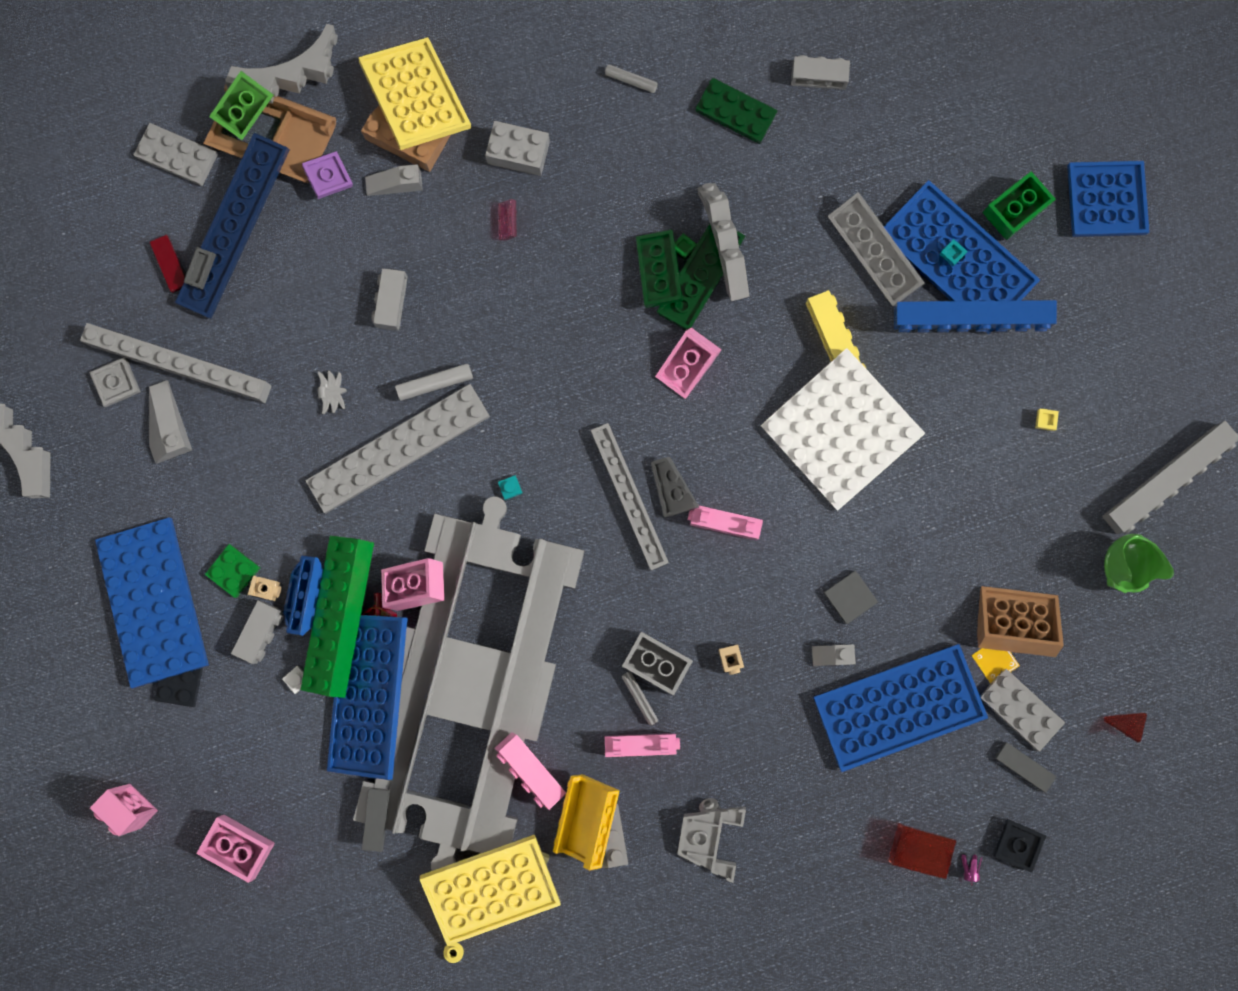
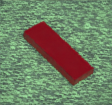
M166 234L150 241L170 291L174 293L181 290L186 275L169 236Z

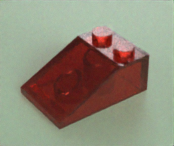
M898 823L888 861L905 869L946 879L956 840Z

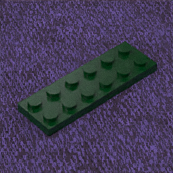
M710 224L679 274L683 301L660 305L657 310L658 315L686 331L692 328L723 276L722 265ZM737 231L738 245L740 247L745 239V235Z

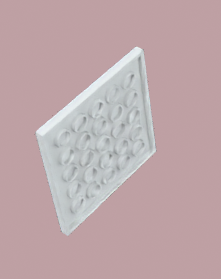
M847 348L761 425L837 511L925 434Z

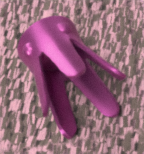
M962 854L964 880L971 881V886H973V882L980 881L979 869L982 857L980 858L977 870V855H973L969 870L966 856Z

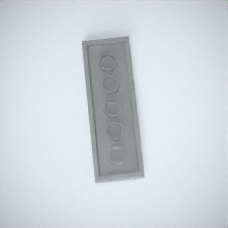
M856 193L828 215L831 222L892 306H895L897 302H901L925 284L860 193Z

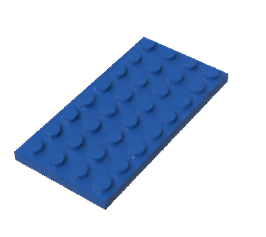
M929 180L884 226L911 265L951 301H1021L1040 281L1034 273ZM953 239L968 251L954 267L939 255ZM990 329L986 333L989 335L994 329Z
M169 517L96 539L95 542L130 688L134 689L171 676L209 666L172 518Z
M360 616L345 698L334 697L327 764L328 772L393 780L408 618Z
M960 644L813 697L840 772L988 719Z

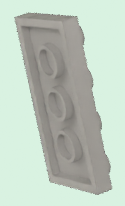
M149 123L134 153L135 158L200 186H203L218 156L215 150Z
M1003 669L980 695L981 700L1036 751L1040 752L1065 724L1059 716L1007 669Z

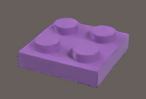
M337 151L302 163V168L318 199L353 186Z

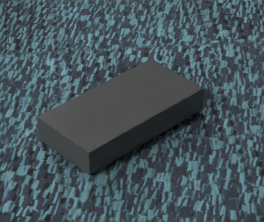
M196 247L184 283L203 290L216 254Z

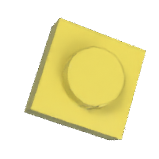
M1038 409L1035 428L1050 431L1057 430L1059 411Z

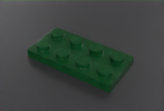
M712 78L695 112L761 144L778 110Z
M673 230L636 236L645 308L683 301Z

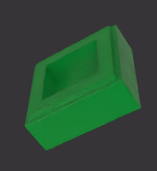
M683 233L675 242L676 253L686 260L697 244Z

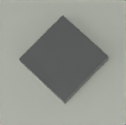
M856 571L824 592L845 624L850 623L878 603Z

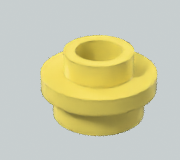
M458 942L446 945L443 951L444 958L450 963L460 961L464 954L462 945ZM450 950H456L457 955L452 956Z

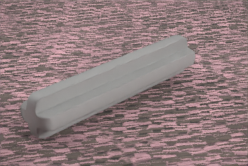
M607 65L605 69L606 76L655 93L657 89V82L612 65Z
M627 672L623 674L622 678L647 723L650 726L657 723L658 719L632 673Z

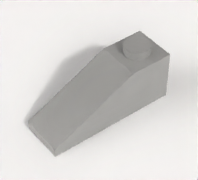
M418 164L398 166L365 177L367 196L423 190L421 171Z

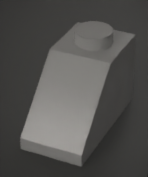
M854 644L812 646L813 666L856 664Z

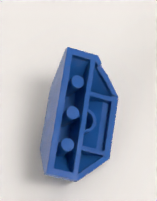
M301 556L300 562L295 566L290 575L283 611L287 633L303 636L313 626L323 574V567L316 557Z

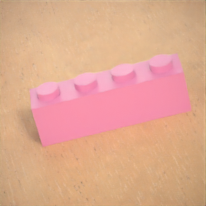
M511 732L494 748L498 752L496 757L503 764L507 763L511 767L508 771L516 779L519 777L523 781L521 786L527 793L532 792L535 795L533 800L540 808L544 806L549 810L566 794L563 788L515 733Z

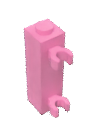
M703 506L690 510L687 519L691 521L690 526L756 541L759 539L763 520Z
M675 733L605 736V757L677 754L676 750H680V738H676Z

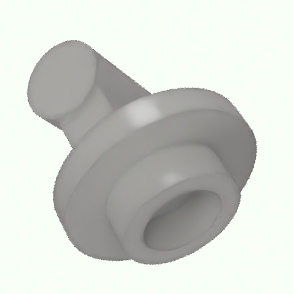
M714 798L705 799L699 805L700 812L721 809Z

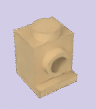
M253 576L248 595L275 601L276 597L278 598L281 593V582ZM264 585L267 586V591H266V592H263V591H262Z
M733 645L718 649L724 672H729V675L740 673V668H744L739 646ZM728 657L734 658L733 664L727 662Z

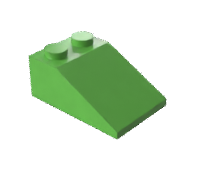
M240 71L209 117L243 140L274 94L243 71Z

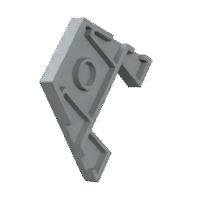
M746 807L684 814L677 854L699 866L702 865L708 868L712 873L719 874L725 877L727 881L733 883L736 863L716 859L722 823L743 827Z

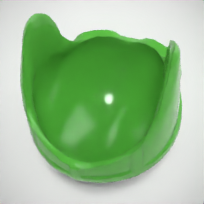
M1127 534L1120 537L1108 548L1105 556L1104 569L1107 585L1123 593L1141 592L1149 587L1151 581L1155 579H1170L1174 575L1172 565L1160 548L1139 534Z

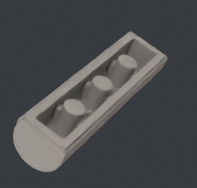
M464 364L396 385L395 388L400 401L471 380L473 375L469 364Z

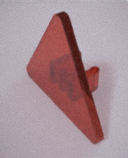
M1147 714L1106 716L1104 721L1125 734L1126 737H1130L1136 742H1141Z

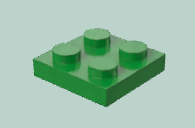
M229 544L205 575L231 596L237 598L261 567L233 545Z

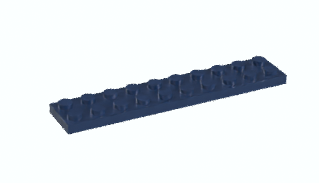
M253 134L200 247L216 254L204 289L202 290L184 283L175 303L207 318H212L290 151L288 147L259 134Z

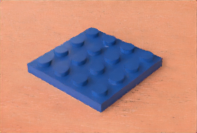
M1144 161L1070 162L1067 165L1072 237L1147 235L1150 233Z

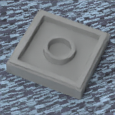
M125 357L89 372L104 407H108L141 392L129 362Z

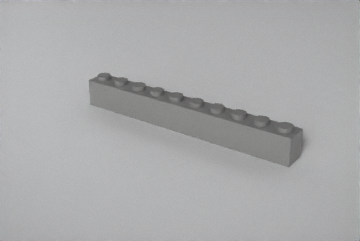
M86 323L80 341L88 346L262 403H266L272 387L264 380Z

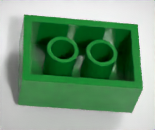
M1030 171L990 203L982 213L1007 241L1047 209L1056 199L1033 172Z

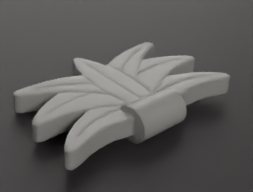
M328 371L327 381L324 375L318 372L321 382L320 387H318V397L323 402L322 414L324 415L327 412L330 404L332 413L336 412L338 404L341 405L342 409H345L341 394L347 392V390L340 388L342 381L341 373L339 372L335 379L333 374Z

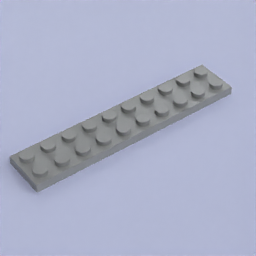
M469 384L305 481L323 512L327 514L488 419L490 416L473 387Z

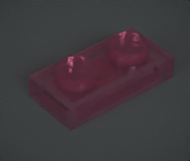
M509 199L498 204L499 240L506 241L517 237L516 200Z

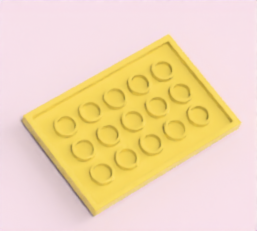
M429 38L359 57L362 70L400 150L471 129V123Z
M535 834L420 875V882L447 946L561 905Z

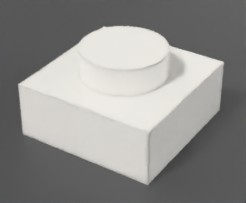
M296 666L282 679L294 694L300 691L304 673L299 666Z

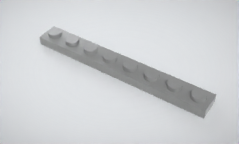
M609 423L592 429L593 438L650 570L652 571L668 564L669 562Z

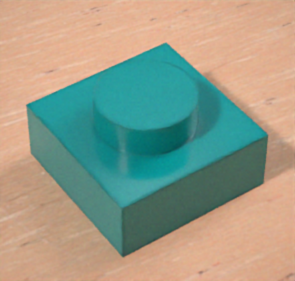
M953 239L939 255L954 267L968 251Z
M516 475L498 482L505 501L523 494Z

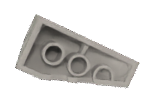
M168 380L149 387V446L156 464L192 451Z

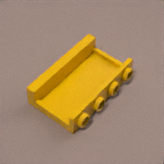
M583 774L572 775L567 785L568 789L563 802V810L558 823L559 827L554 840L553 852L556 854L565 853L583 862V868L589 871L602 867L620 790Z

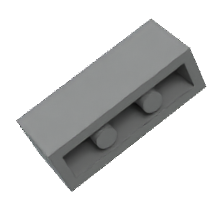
M805 55L795 56L792 64L791 86L846 90L849 82L850 61L842 58L826 59L825 57L810 58Z
M382 268V273L378 275L377 284L379 285V292L375 293L376 310L372 312V322H374L377 328L399 331L408 278L405 271Z
M258 600L231 654L251 664H257L258 661L261 662L266 653L264 651L266 645L270 644L273 640L275 627L279 626L282 622L283 611L264 601Z

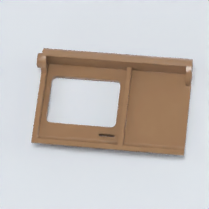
M225 84L224 91L226 92L228 89ZM277 96L274 98L273 103L266 105L262 113L281 120L272 141L290 149L279 173L309 183L302 168V163L322 157L334 132L336 118ZM214 120L203 144L242 159L248 143L222 134L224 127Z

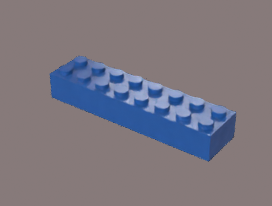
M1057 300L897 302L894 306V330L899 329V333H908L912 329H918L919 333H926L932 329H937V332L941 333L949 332L951 329H956V332H968L971 329H976V332H988L990 329H995V332H1007L1009 329H1015V332H1026L1028 329H1035V332H1045L1057 324Z

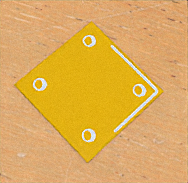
M982 648L971 655L990 684L1003 669L1011 672L1020 666L1012 653L1008 651Z

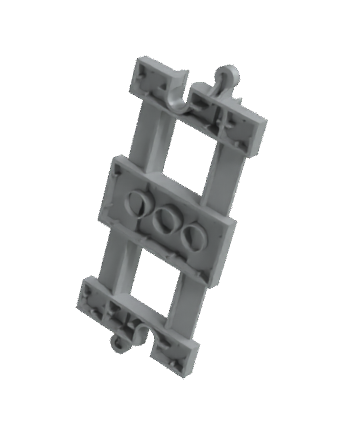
M490 497L485 501L483 505L485 516L482 525L434 514L425 552L435 554L434 560L443 562L444 601L422 605L416 629L409 627L406 629L393 780L376 778L375 782L370 780L363 781L353 821L365 823L370 788L390 790L386 829L391 830L393 834L404 833L407 823L406 813L410 805L418 804L422 806L426 812V820L420 828L418 837L440 844L438 854L431 862L432 871L456 863L454 857L457 848L461 849L460 851L471 850L484 853L512 843L518 818L506 815L515 778L508 771L511 767L507 763L503 764L496 757L498 752L494 748L511 732L515 733L523 743L525 739L538 740L556 664L545 662L563 586L576 588L584 556V550L547 542L543 539H535L532 562L527 566L516 565L513 560V553L519 545L521 535L500 529V521L506 515L507 506L499 497ZM467 562L530 578L511 653L447 637ZM427 715L491 731L472 806L407 790Z

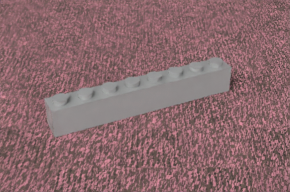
M1226 421L1216 424L1102 517L1116 534L1129 533L1135 528L1134 524L1136 522H1142L1150 516L1148 513L1154 509L1155 511L1164 505L1163 501L1167 497L1169 499L1179 493L1177 489L1181 486L1189 485L1193 481V476L1204 473L1208 469L1206 467L1208 464H1214L1222 458L1221 454L1224 451L1229 452L1235 448L1238 435Z

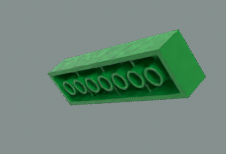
M331 535L329 537L300 688L302 691L330 697L345 698L374 542Z

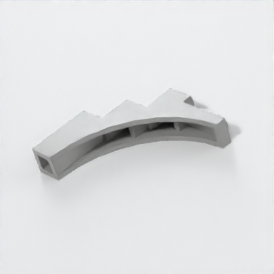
M326 24L316 42L303 54L288 62L266 68L231 66L225 80L227 89L240 71H243L274 94L269 103H273L274 98L278 96L279 89L300 94L302 87L306 85V79L327 84L329 77H332L334 71L330 59L332 47L336 45L338 38L337 34H335L334 25Z
M706 183L702 187L697 188L698 195L704 205L714 234L727 294L731 301L750 297L745 260L739 249L736 227L731 220L728 198L724 192H720L715 183Z
M0 404V444L10 454L17 467L21 480L22 496L30 499L50 498V452L44 451L42 447H32V431L25 429L22 425H13V409L5 407V404Z

